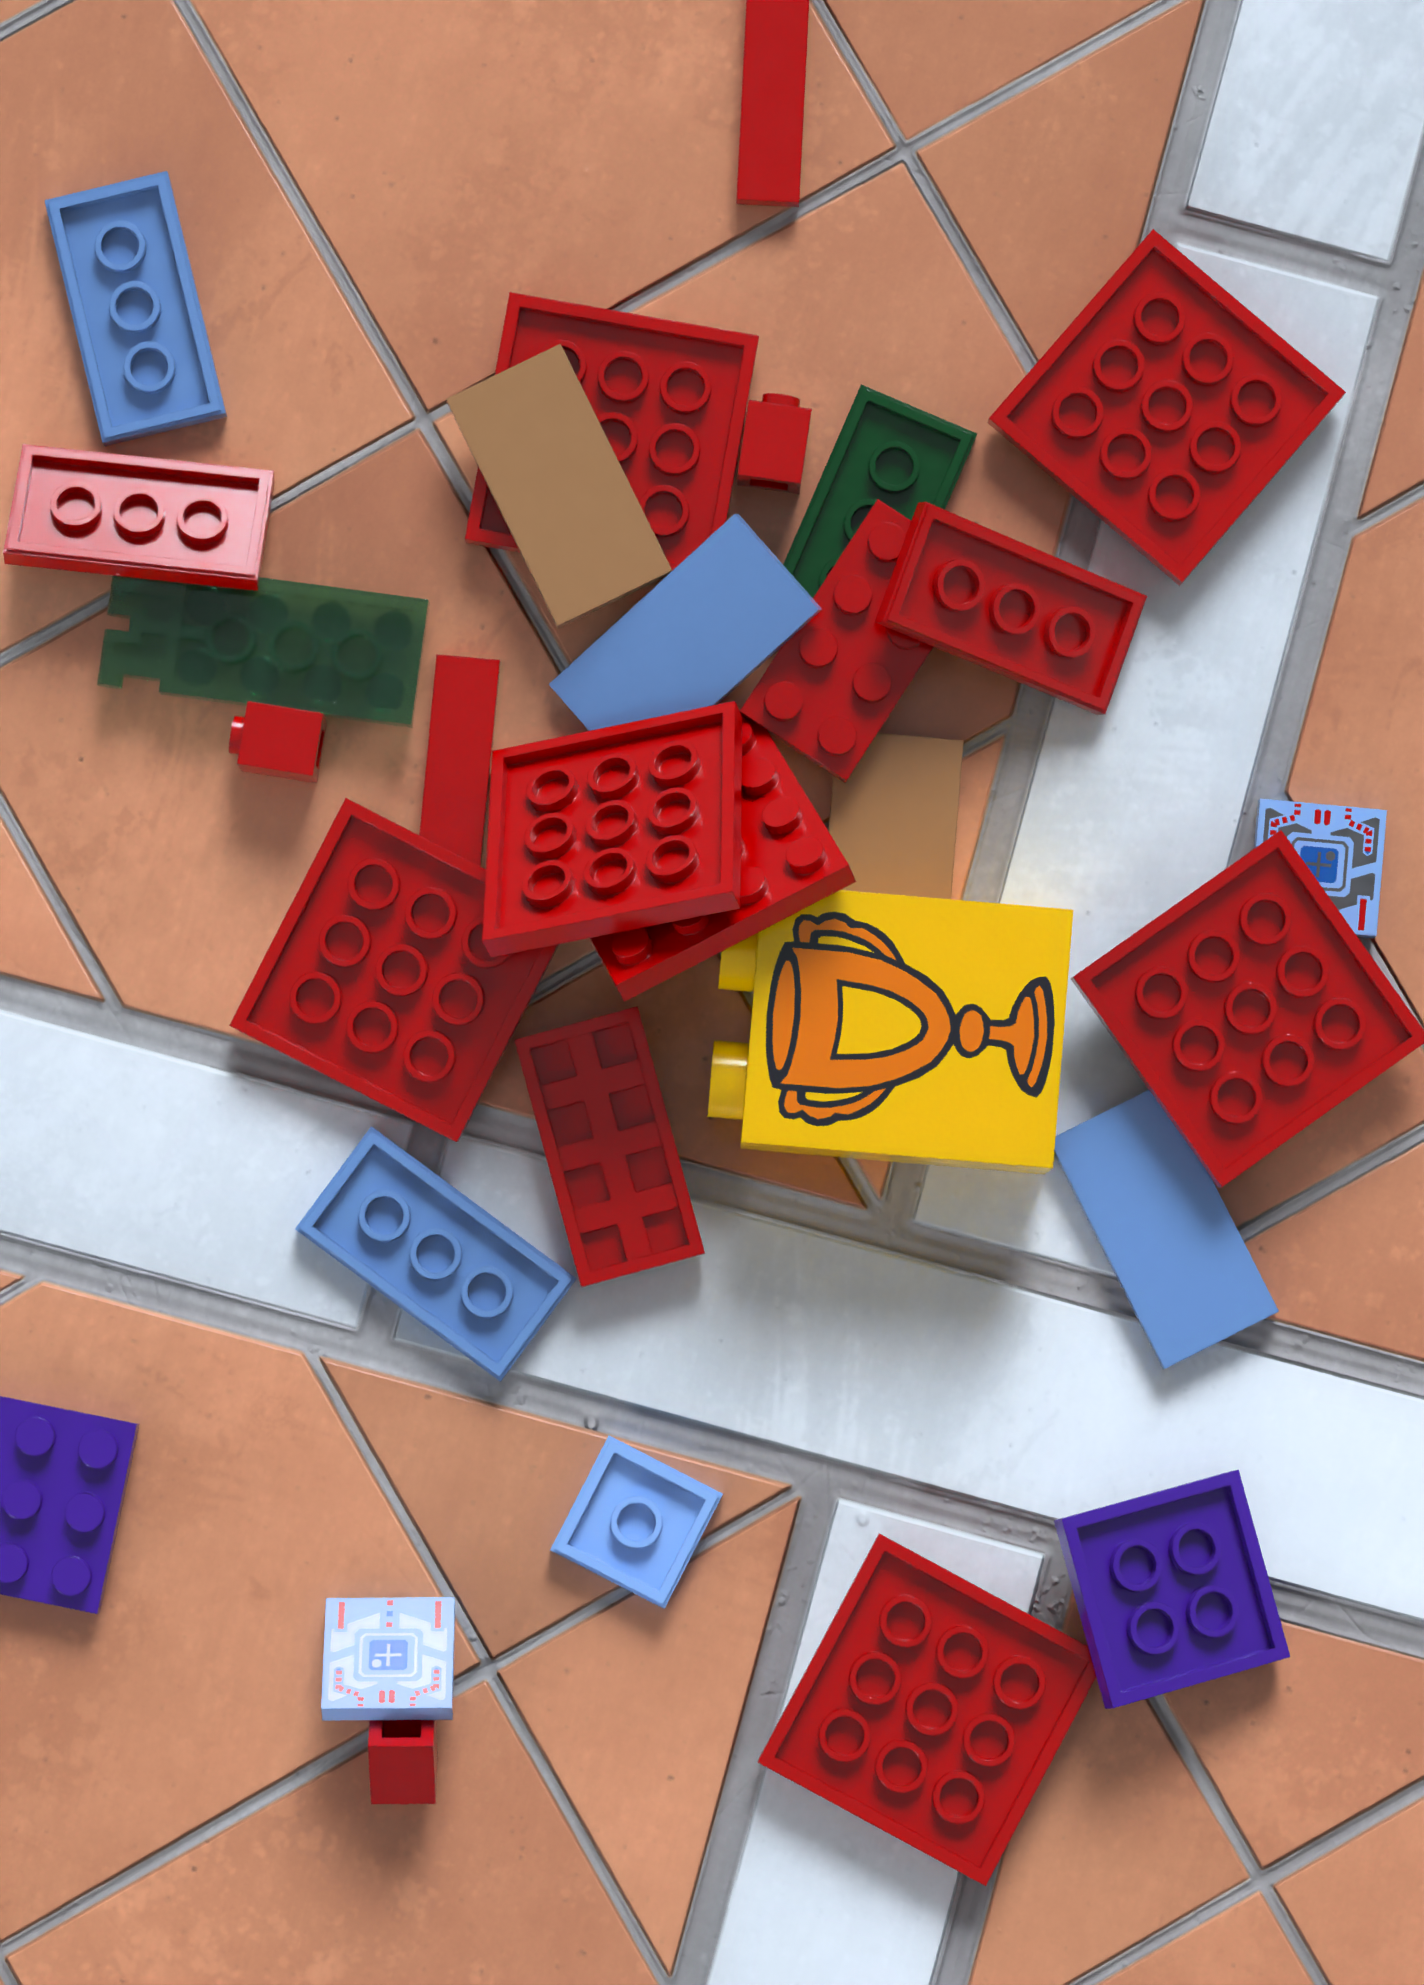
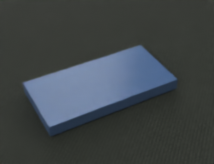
M164 171L44 200L103 445L109 446L227 417L168 172Z
M734 514L551 681L549 686L589 731L717 705L813 619L822 608L739 514Z
M1150 1090L1055 1137L1054 1155L1162 1369H1166L1279 1312L1211 1176Z
M372 1126L295 1228V1230L500 1382L577 1280L576 1277Z

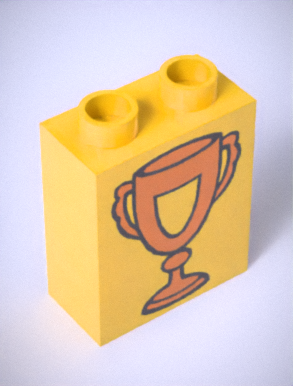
M839 890L721 952L718 989L753 992L749 1043L714 1040L707 1117L742 1120L740 1149L1045 1175L1053 1169L1073 910Z

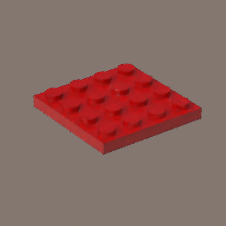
M1152 229L989 417L987 423L1180 586L1343 398L1346 392Z
M510 292L495 375L561 344L672 571L727 521L759 336ZM478 467L465 542L520 553Z
M735 701L492 751L482 942L490 957L740 909L742 716Z
M742 717L740 909L589 938L624 1002L856 882L848 862L766 729Z
M345 798L229 1026L455 1142H459L559 944L490 957L482 942L486 869Z
M1282 830L1070 978L1219 1188L1236 1178L1424 1044L1423 1028Z
M878 1533L757 1762L986 1886L1096 1679L1089 1648L1080 1641Z

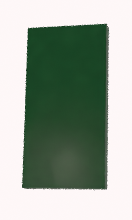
M861 384L783 565L813 598L877 499L912 520L919 502H928L945 510L976 440L977 433Z

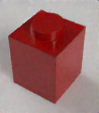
M765 393L763 394L762 401H748L738 469V486L800 494L812 409L800 407L799 398L785 394Z
M247 701L245 717L234 716L229 739V753L238 755L237 765L242 772L317 783L328 721L324 714L319 712Z
M370 1720L368 1759L371 1804H436L438 1770L436 1720Z

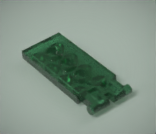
M112 575L107 615L130 619L129 632L105 629L97 685L122 689L124 677L160 682L159 693L161 695L247 706V701L319 712L323 713L326 717L413 728L430 603L428 599L262 577L259 580L258 591Z

